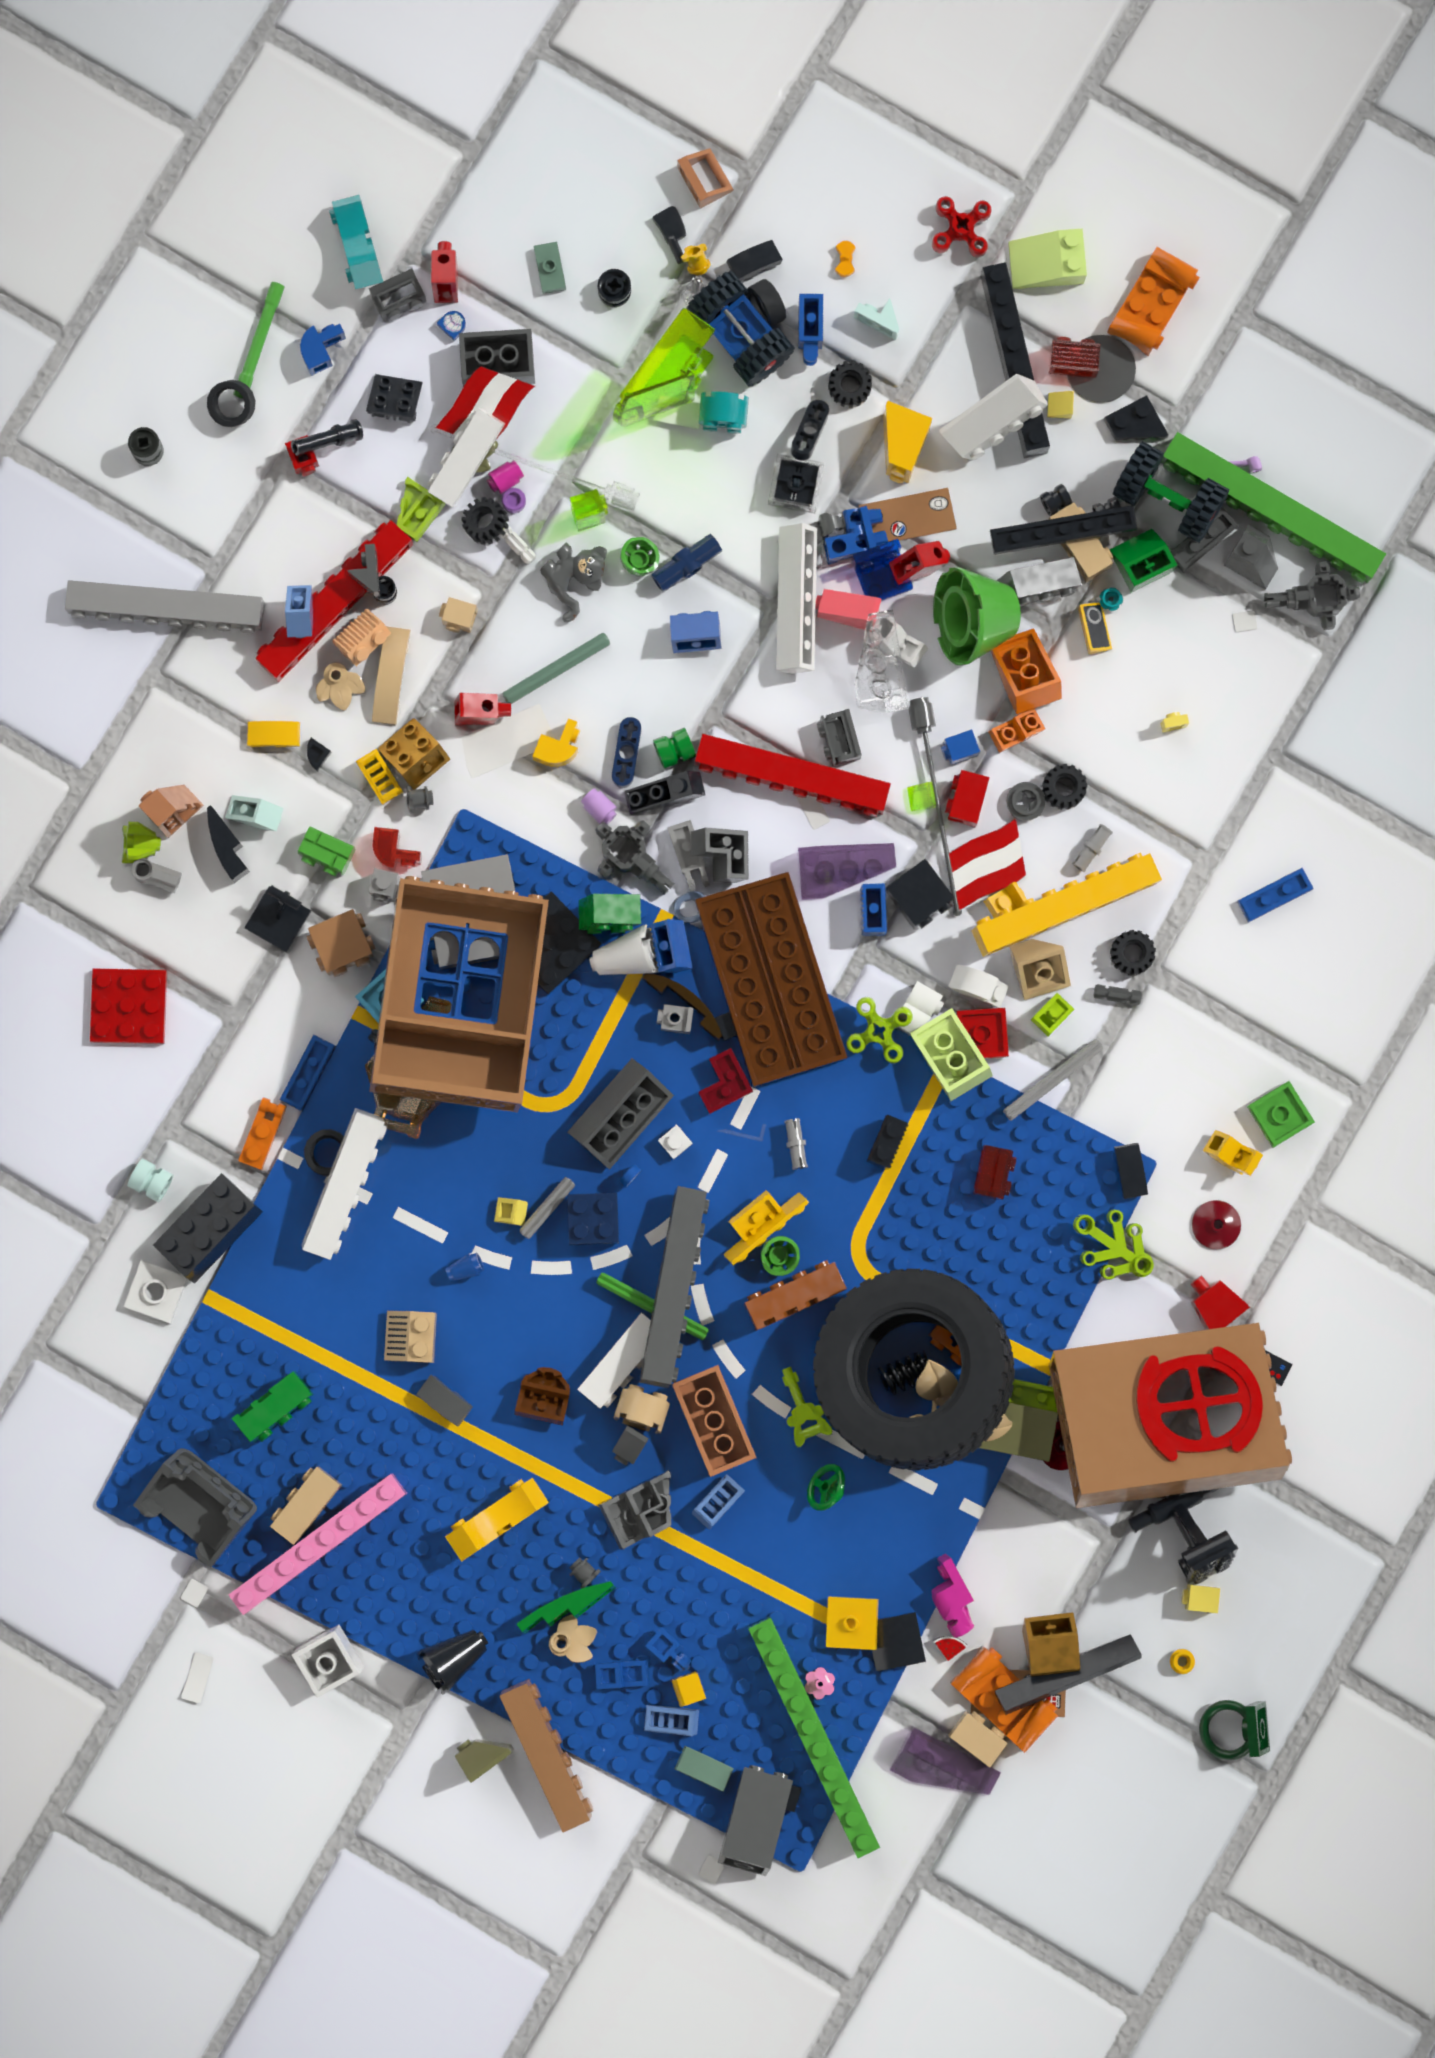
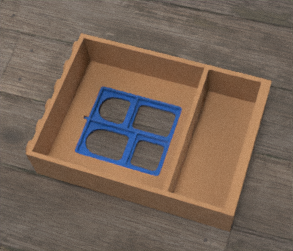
M406 876L405 879L400 878L369 1092L518 1113L523 1101L549 900H545L543 896L530 894L528 897L518 896L519 893L515 891L497 893L494 892V889L488 887H480L479 890L470 889L469 885L462 883L450 886L445 885V882L441 880L423 882L420 881V878L414 876ZM440 931L452 933L459 942L457 968L454 975L432 973L426 970L430 938ZM480 937H487L497 943L499 947V962L496 969L474 967L468 964L469 948L474 940ZM472 976L495 981L490 1019L465 1017L461 1014L466 977ZM430 982L453 987L451 1011L448 1014L421 1009L420 1004L424 983Z

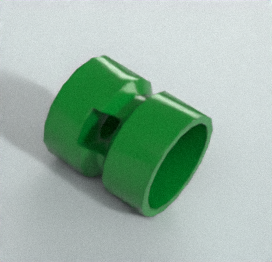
M685 728L672 732L670 739L667 736H662L653 740L655 750L664 769L677 764L678 759L684 762L696 757L694 747Z

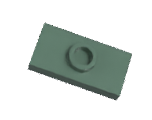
M557 242L535 245L534 252L542 293L566 290Z

